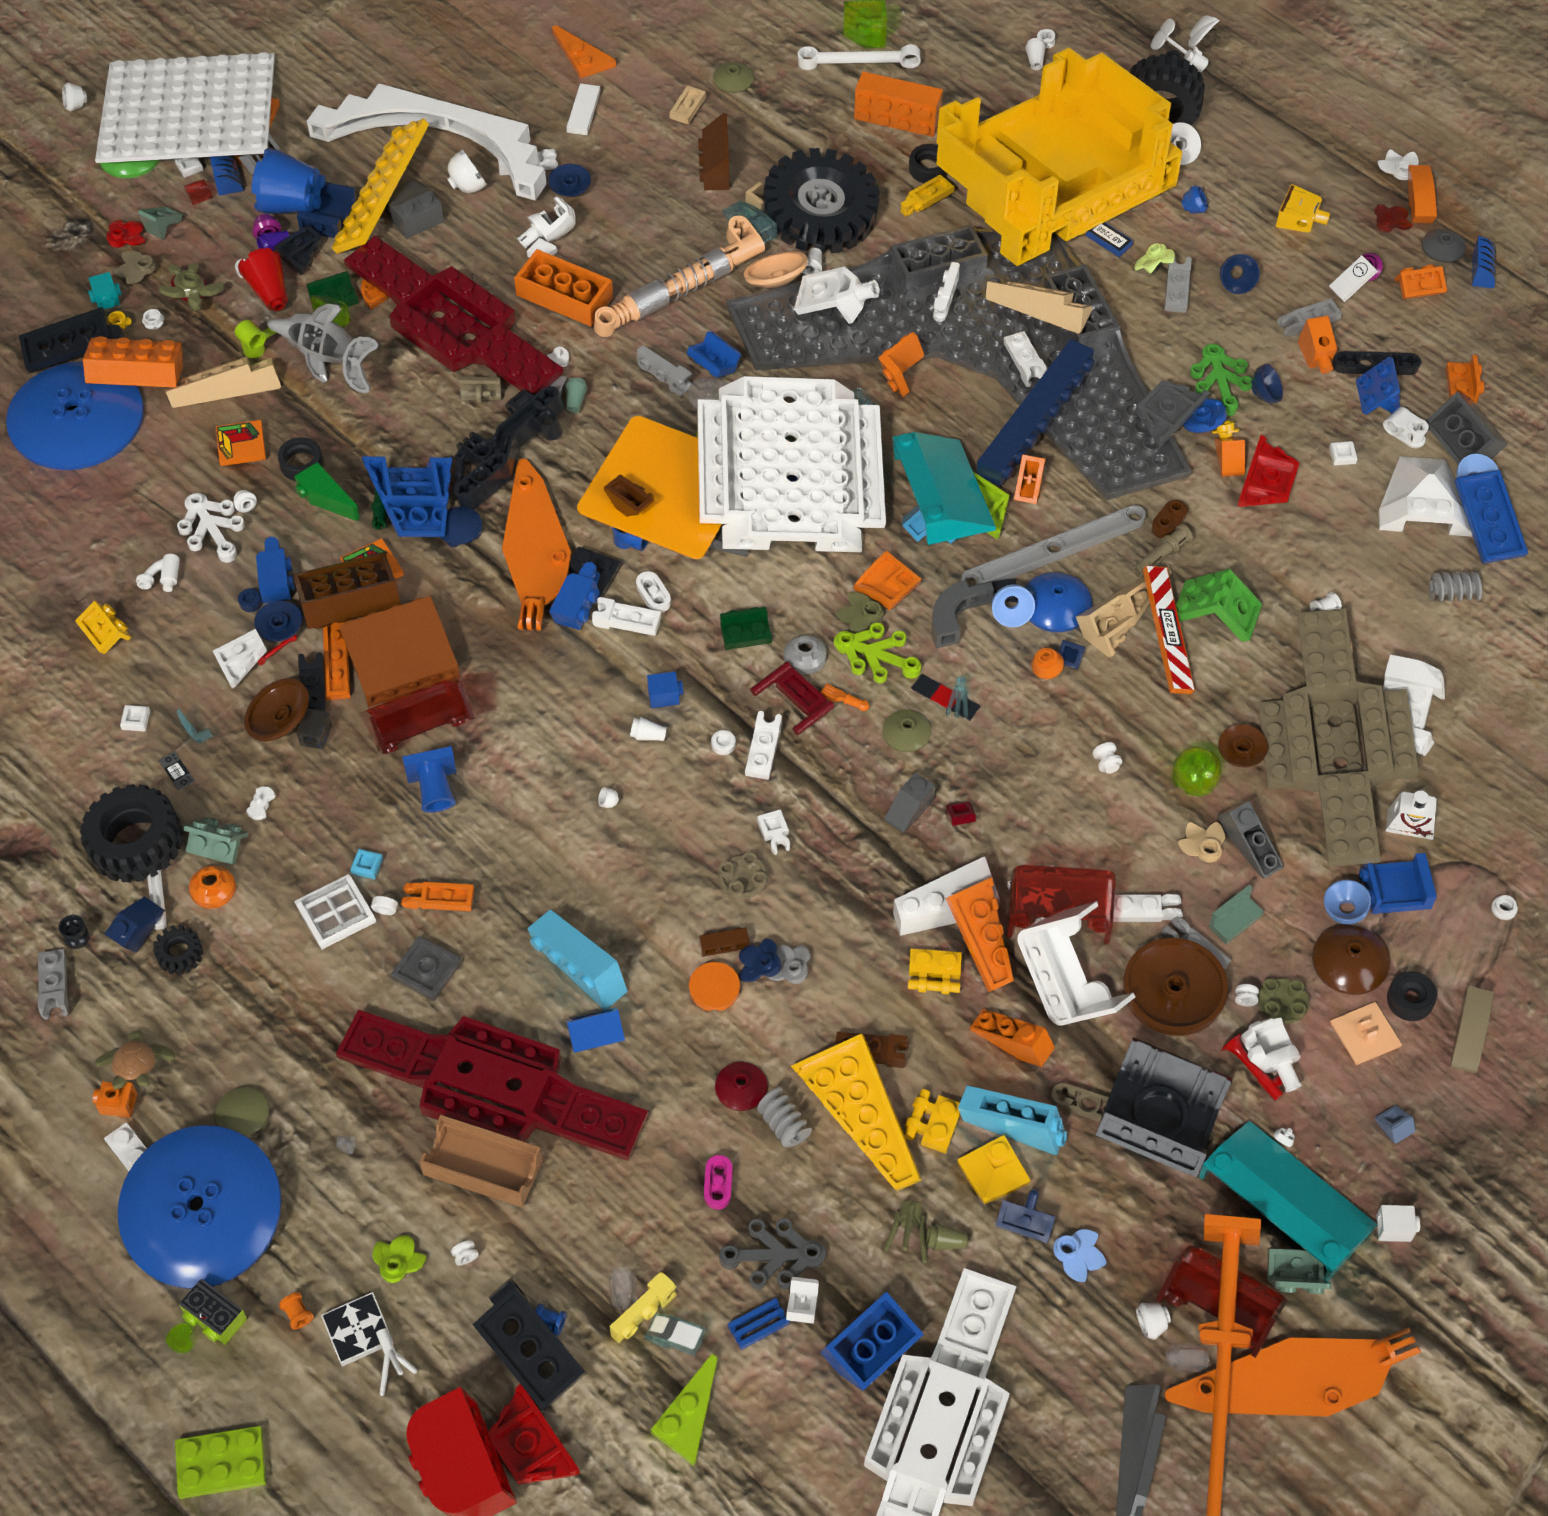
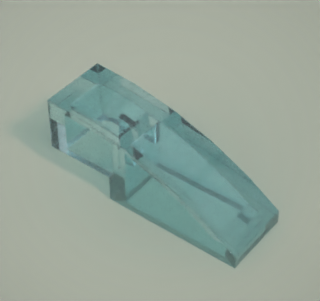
M738 201L722 210V213L729 220L733 216L745 217L764 243L777 237V224L768 215L749 203Z

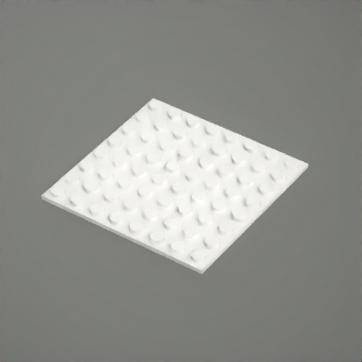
M262 52L259 54L243 53L229 56L158 58L155 60L138 59L135 61L118 60L110 62L95 157L96 163L264 154V150L268 148L275 54Z

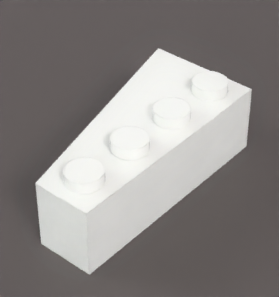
M985 856L894 899L893 915L900 936L956 923L945 898L992 877ZM994 884V886H992V889H993V893H994V898H997V903H998V907H999V900H1000V898H999V896H998V893H997V890H996V887H995V884Z

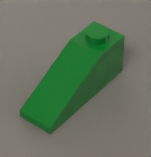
M318 462L295 475L297 485L295 490L301 498L305 497L311 505L355 521L360 519L357 504Z

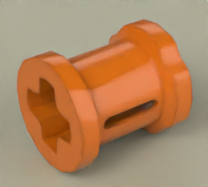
M294 1292L286 1296L279 1303V1308L281 1311L286 1312L291 1321L289 1325L292 1330L303 1328L314 1318L312 1312L307 1311L303 1304L300 1292Z

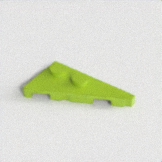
M714 1354L710 1355L650 1429L651 1434L693 1466L697 1461V1453L716 1372L718 1357Z

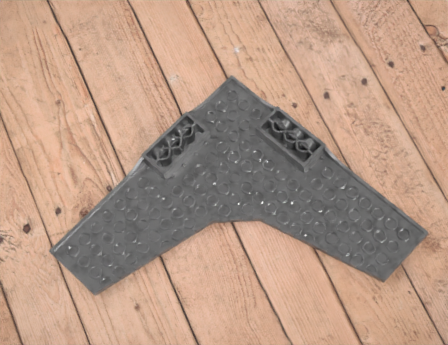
M972 224L891 245V249L879 257L848 269L857 276L861 283L875 280L880 289L879 297L866 299L862 310L853 323L850 324L837 307L798 315L794 307L801 281L726 301L727 310L755 370L879 362L878 357L885 350L892 348L905 335L914 332L924 352L923 358L937 357L995 378L1019 406L1040 379L1032 377L1030 379L1031 386H1025L1018 368L1004 345V337L1025 331L1036 353L1043 360L1047 369L1069 340L1073 339L1094 349L1093 360H1095V364L1090 372L1085 373L1081 385L1073 389L1069 401L1061 405L1058 415L1055 418L1052 417L1049 421L1048 428L1044 432L1047 437L1105 500L1190 477L1191 470L1173 437L1171 436L1162 447H1159L1135 412L1137 405L1148 395V392L1129 358L1121 336L1120 325L1086 264L1081 265L1072 255L1065 241L1054 232L1051 236L1049 251L1019 266H1015L1000 253L1002 235L994 229L973 228ZM951 262H956L960 264L959 280L947 317L944 321L938 322L933 318L934 302L938 296L940 286L944 287L943 276L945 270H949ZM987 281L1006 284V281L1071 292L1073 293V303L1092 305V311L1082 332L1077 334L987 300Z

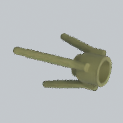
M904 1201L901 1203L900 1212L895 1213V1220L886 1240L884 1251L887 1252L900 1223L905 1228L902 1250L906 1251L908 1249L911 1229H915L918 1225L922 1263L926 1264L925 1216L921 1215V1204L914 1201Z

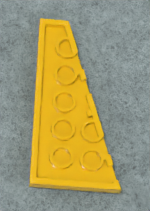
M859 1034L791 1065L794 1071L803 1079L805 1084L820 1099L822 1104L896 1191L922 1181L863 1034Z

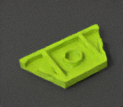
M973 472L996 526L995 531L986 533L998 540L1009 502V494Z

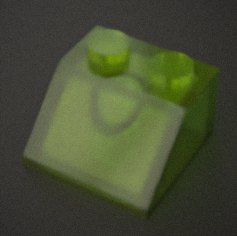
M885 0L844 1L843 35L865 49L885 48L887 28Z

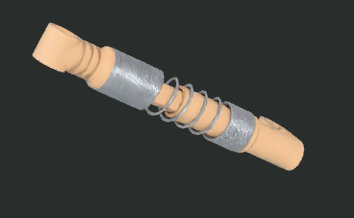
M733 216L728 222L726 238L730 245L724 248L718 247L701 256L700 260L696 258L695 263L692 265L687 263L686 268L682 270L677 268V272L673 275L668 273V281L666 282L658 278V280H654L630 292L616 305L599 308L595 313L594 319L595 333L601 337H609L614 334L615 329L632 320H641L667 306L669 300L677 301L679 295L686 296L689 290L696 291L698 286H705L707 281L713 282L732 272L733 267L765 251L762 238L745 217ZM677 293L676 299L670 298L672 295Z

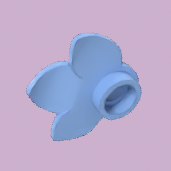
M1082 1229L1072 1236H1061L1055 1241L1053 1246L1054 1255L1063 1262L1065 1273L1078 1282L1086 1281L1087 1270H1098L1107 1263L1103 1254L1094 1247L1098 1239V1233ZM1069 1247L1072 1252L1064 1253L1062 1248Z

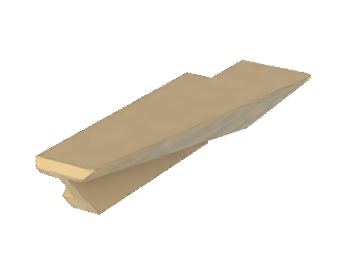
M987 281V300L1077 334L1082 332L1092 311V305L1073 303V293L1018 282L1006 281V284Z
M244 357L184 377L178 381L179 386L167 389L166 394L171 406L175 408L280 389L281 384L272 357L250 365L248 357Z

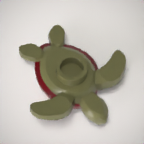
M197 263L190 264L188 270H181L177 265H169V271L174 274L171 279V287L159 286L160 293L173 298H181L188 302L189 307L193 311L201 309L204 296L216 295L224 289L223 282L207 285L206 280L199 274H196L199 270Z

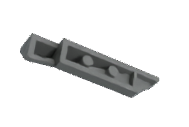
M1129 1385L1125 1388L1116 1516H1142L1166 1418L1165 1415L1155 1413L1161 1388L1160 1385Z

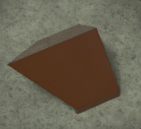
M621 474L604 487V491L614 507L626 517L638 515L654 502V495L652 493H645V488L630 482Z

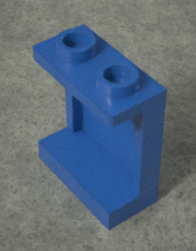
M1426 853L1415 854L1413 861L1368 863L1363 864V867L1359 869L1360 881L1365 884L1371 896L1370 909L1372 914L1432 909L1437 895Z

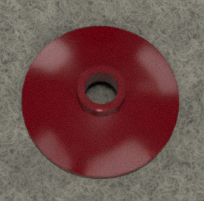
M735 1062L727 1065L719 1072L715 1081L717 1098L724 1106L731 1110H751L757 1107L762 1098L767 1094L766 1076L760 1068L748 1062ZM738 1080L746 1081L744 1085H739L736 1082Z

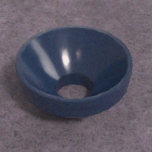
M1235 254L1228 257L1223 262L1219 273L1220 281L1224 288L1234 294L1249 292L1257 284L1260 275L1257 262L1246 254ZM1234 266L1242 268V274L1238 278H1232L1231 269Z
M1268 363L1257 367L1251 379V388L1254 395L1269 404L1280 402L1283 398V388L1278 373Z

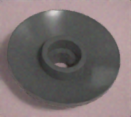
M1447 229L1432 230L1424 236L1422 241V248L1426 255L1439 262L1457 261L1464 255L1466 249L1463 238Z

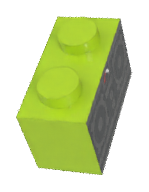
M200 1279L179 1303L183 1312L181 1317L193 1327L196 1324L204 1329L202 1333L214 1343L216 1340H219L226 1345L247 1320L243 1309L203 1279Z

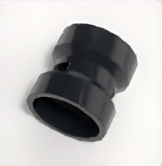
M68 915L60 921L59 932L66 946L72 949H80L88 943L90 934L80 916Z

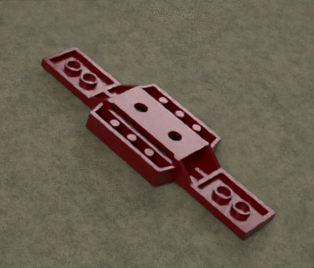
M377 236L372 237L366 244H363L344 259L346 267L390 297L397 305L389 315L391 328L452 372L469 364L485 365L518 390H525L533 396L543 388L548 387L563 374V367L510 331L516 322L514 309L451 266L432 276ZM440 292L448 298H450L451 300H453L458 305H460L462 308L470 312L472 315L477 317L479 320L487 324L489 327H491V329H489L488 327H484L482 324L477 322L474 317L467 315L465 312L460 310L458 306L450 303L443 297V295L440 294ZM435 312L444 313L442 318L432 317ZM466 334H474L476 336L473 340L463 339Z
M358 1009L336 1052L337 1058L423 1088L419 1106L424 1116L438 1120L440 1115L523 1142H526L535 1129H539L629 1161L649 1115L648 1110L579 1087L558 1075L561 1062L560 1049L463 1016L448 1035L428 1034ZM462 1062H470L473 1065V1069L471 1072L463 1074L458 1071V1066ZM511 1079H519L522 1082L521 1088L516 1091L509 1090L506 1085ZM437 1082H441L444 1085H449L460 1090L466 1091L470 1094H475L477 1096L489 1099L493 1102L509 1106L518 1111H523L525 1116L477 1100L475 1098L460 1094L458 1092L443 1088L436 1084Z

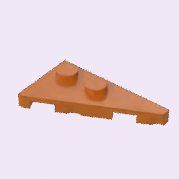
M557 25L552 27L553 35L579 78L616 67V60Z

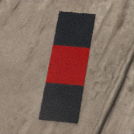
M921 674L910 688L969 721L981 707V705L924 674Z

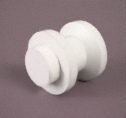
M1112 742L1103 743L1092 752L1095 759L1101 760L1098 764L1099 770L1108 774L1116 772L1122 764L1121 757L1114 755L1117 748Z

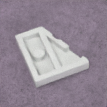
M254 629L213 650V653L229 684L234 688L266 653L267 649L258 632Z

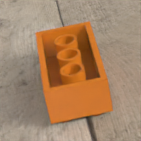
M862 71L855 88L854 119L934 137L938 128L939 108L942 107L943 89Z
M538 249L534 251L514 277L516 296L590 327L594 324L596 311L601 307H607L613 299L611 279Z
M102 336L91 338L83 357L85 383L176 388L183 369L182 342H174L173 340L152 341L150 339L129 340L128 338L107 339Z

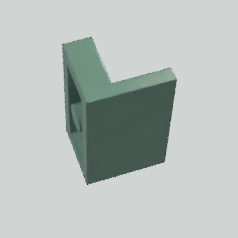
M1250 885L1212 914L1208 928L1226 945L1263 916L1264 911L1250 899L1253 889Z

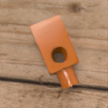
M1322 316L1307 319L1297 341L1309 368L1319 367L1322 374L1329 373L1333 370L1332 359L1337 351L1329 317Z

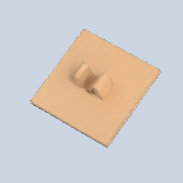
M1376 1002L1330 1020L1332 1027L1356 1065L1402 1046Z

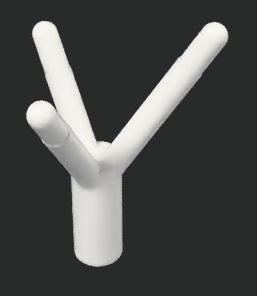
M386 1328L376 1332L385 1354L380 1396L385 1395L390 1359L399 1375L403 1374L400 1363L413 1374H416L418 1371L410 1362L395 1351Z

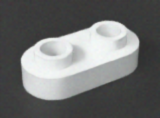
M653 572L639 574L636 579V588L648 608L661 611V613L667 611L671 605V597L660 578Z

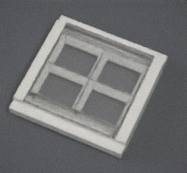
M349 874L294 901L321 950L376 923L372 911Z

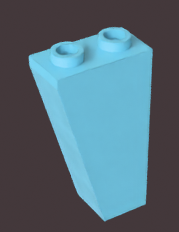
M967 1085L958 1106L964 1122L1002 1136L1005 1135L1007 1138L1053 1155H1058L1060 1147L1065 1145L1067 1131L1064 1129L1057 1106Z

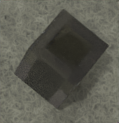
M321 709L306 710L296 732L301 746L324 749L332 728L328 712Z

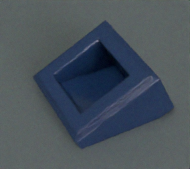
M1062 640L1059 653L1063 657L1064 665L1078 670L1086 647Z

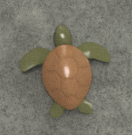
M133 1031L129 1034L127 1043L119 1049L111 1050L99 1056L95 1060V1064L97 1067L112 1063V1071L118 1076L112 1082L113 1089L122 1088L127 1084L128 1080L134 1079L139 1086L146 1087L150 1084V1079L145 1074L153 1068L155 1059L173 1060L175 1054L173 1050L163 1046H148L144 1043L140 1031Z

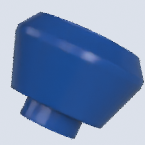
M1193 185L1184 193L1181 203L1185 211H1189L1191 214L1206 212L1208 202L1200 186Z

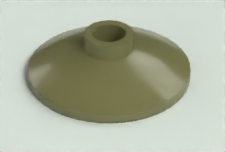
M738 62L722 64L713 74L715 86L728 93L743 92L750 88L754 81L753 71L747 65Z
M901 710L891 714L885 720L882 732L884 740L891 748L900 752H915L922 749L928 743L931 736V727L928 720L920 713L911 710Z

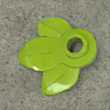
M410 1235L398 1236L391 1244L378 1241L374 1245L373 1261L380 1266V1275L389 1283L400 1282L406 1273L420 1270L426 1261V1255L414 1252V1240Z

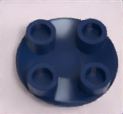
M467 507L448 509L445 535L440 538L447 542V545L450 547H458L460 544H466L480 538L482 534L481 517L476 511Z

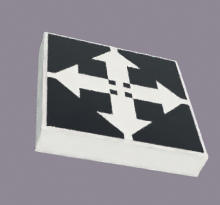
M373 1292L321 1315L341 1366L381 1350L382 1347L376 1334L381 1329H387L394 1344Z

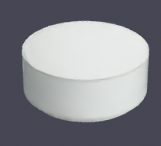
M720 730L713 734L711 747L715 753L728 755L734 751L736 739L733 733L727 730Z
M384 896L374 897L371 904L373 911L383 915L395 914L398 906L397 901Z

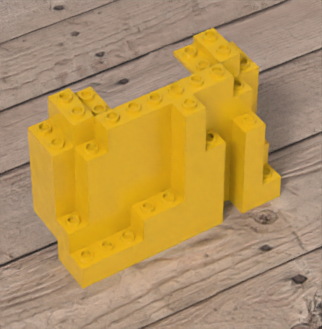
M1070 47L1054 54L1053 61L1043 66L1039 95L980 123L981 99L979 97L964 104H960L955 100L939 108L936 164L967 188L966 204L983 217L985 223L1002 235L1000 253L1015 266H1019L1049 251L1053 232L1064 241H1068L1177 186L1183 151L1170 142L1173 124L1168 121L1171 103L1102 52L1087 60Z

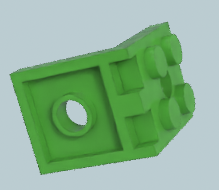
M1231 569L1186 580L1176 603L1179 622L1215 613L1242 642L1250 640L1262 607V603Z

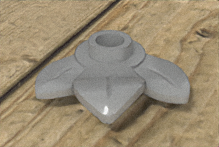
M777 945L776 954L781 959V970L777 975L767 978L773 981L786 979L792 984L803 982L808 974L809 950L804 945H799L793 950L786 945Z

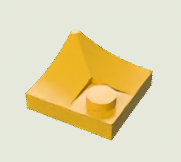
M1005 1135L957 1159L958 1165L983 1204L1002 1198L1031 1183L1030 1178Z

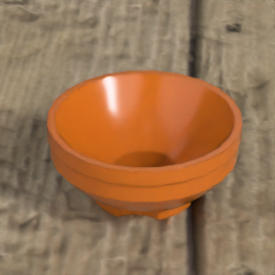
M219 865L202 867L193 874L189 882V893L192 900L200 907L208 909L218 908L228 903L236 890V882L233 875L228 869ZM214 875L217 877V881L214 884H203V879L206 876Z

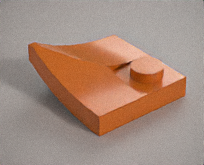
M885 551L858 579L853 589L871 597L891 611L920 585L922 579L888 551Z

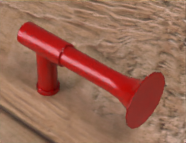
M1242 1033L1238 1034L1221 1051L1226 1050L1235 1054L1270 1097L1277 1101L1284 1094L1279 1089L1283 1085L1280 1076L1278 1075L1271 1080L1267 1074L1252 1063L1241 1043Z

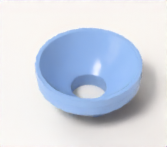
M1470 454L1459 463L1456 476L1458 478L1470 474L1496 471L1498 467L1492 459L1485 455Z
M1012 584L1002 587L997 591L992 600V612L995 619L1007 627H1019L1025 624L1033 616L1035 610V601L1032 594L1020 585ZM1009 596H1015L1018 598V603L1011 608L1005 606V599Z

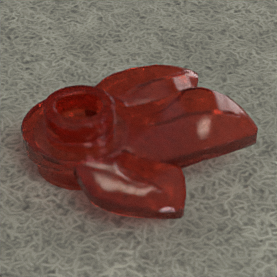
M1384 204L1376 206L1374 213L1377 216L1376 226L1378 229L1384 232H1391L1393 228L1409 230L1413 227V224L1406 220L1409 213L1405 208L1400 206L1388 208Z

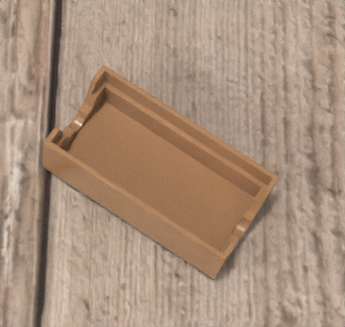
M440 1115L436 1124L434 1146L429 1154L423 1153L420 1166L425 1176L523 1208L543 1158L541 1147Z

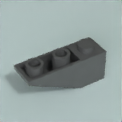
M1250 801L1236 804L1217 815L1229 839L1262 879L1284 868Z

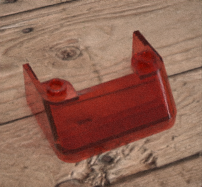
M452 678L436 682L361 713L378 752L382 754L398 750L397 745L401 741L441 725L452 724V727H457L466 723V718L470 720L475 718L462 682Z
M1035 865L1015 867L1012 873L1008 897L1007 937H1012L1014 925L1019 928H1026L1035 923L1036 917L1048 918L1063 910L1097 901L1098 907L1080 920H1087V926L1094 932L1104 933V944H1109L1114 920L1116 874L1112 871Z
M1188 1246L1174 1263L1156 1301L1161 1303L1166 1297L1168 1302L1179 1307L1181 1305H1188L1190 1302L1218 1318L1222 1260L1196 1246ZM1238 1270L1235 1323L1253 1329L1251 1344L1248 1348L1254 1349L1251 1356L1256 1358L1281 1315L1287 1299L1277 1291Z

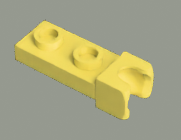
M663 1272L657 1274L647 1284L648 1291L610 1325L611 1336L618 1343L624 1338L629 1339L638 1329V1325L644 1319L649 1320L655 1315L659 1305L664 1308L676 1297L677 1293L674 1291L676 1285Z

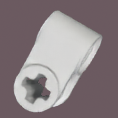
M1399 407L1383 422L1386 432L1404 442L1407 446L1417 449L1425 444L1426 438L1424 435L1428 432V423L1411 413L1408 409Z

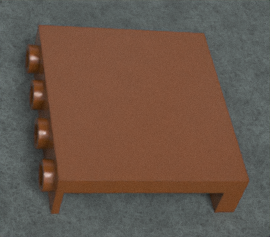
M431 596L420 597L413 600V602L403 605H394L390 609L372 612L365 617L350 619L339 625L342 639L345 641L368 708L460 678L458 664Z

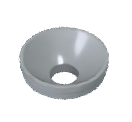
M799 635L792 638L784 649V662H789L792 668L802 675L818 672L823 668L827 660L825 645L820 639L811 635ZM803 643H807L812 646V649L808 652H803L798 647Z

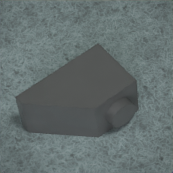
M915 772L898 792L884 821L904 834L934 801L935 785Z

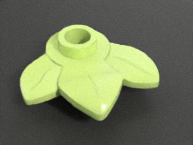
M1155 243L1136 262L1135 271L1144 268L1148 273H1152L1160 262L1173 263L1175 253L1172 249H1167L1164 244Z

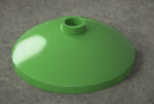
M160 159L99 164L105 172L112 176L134 178L150 172L157 166Z

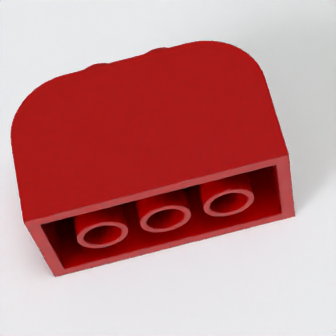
M462 1387L423 1405L412 1415L406 1431L407 1442L412 1453L408 1455L413 1469L419 1471L422 1480L418 1481L423 1495L429 1497L437 1509L447 1516H493L517 1504L478 1404Z

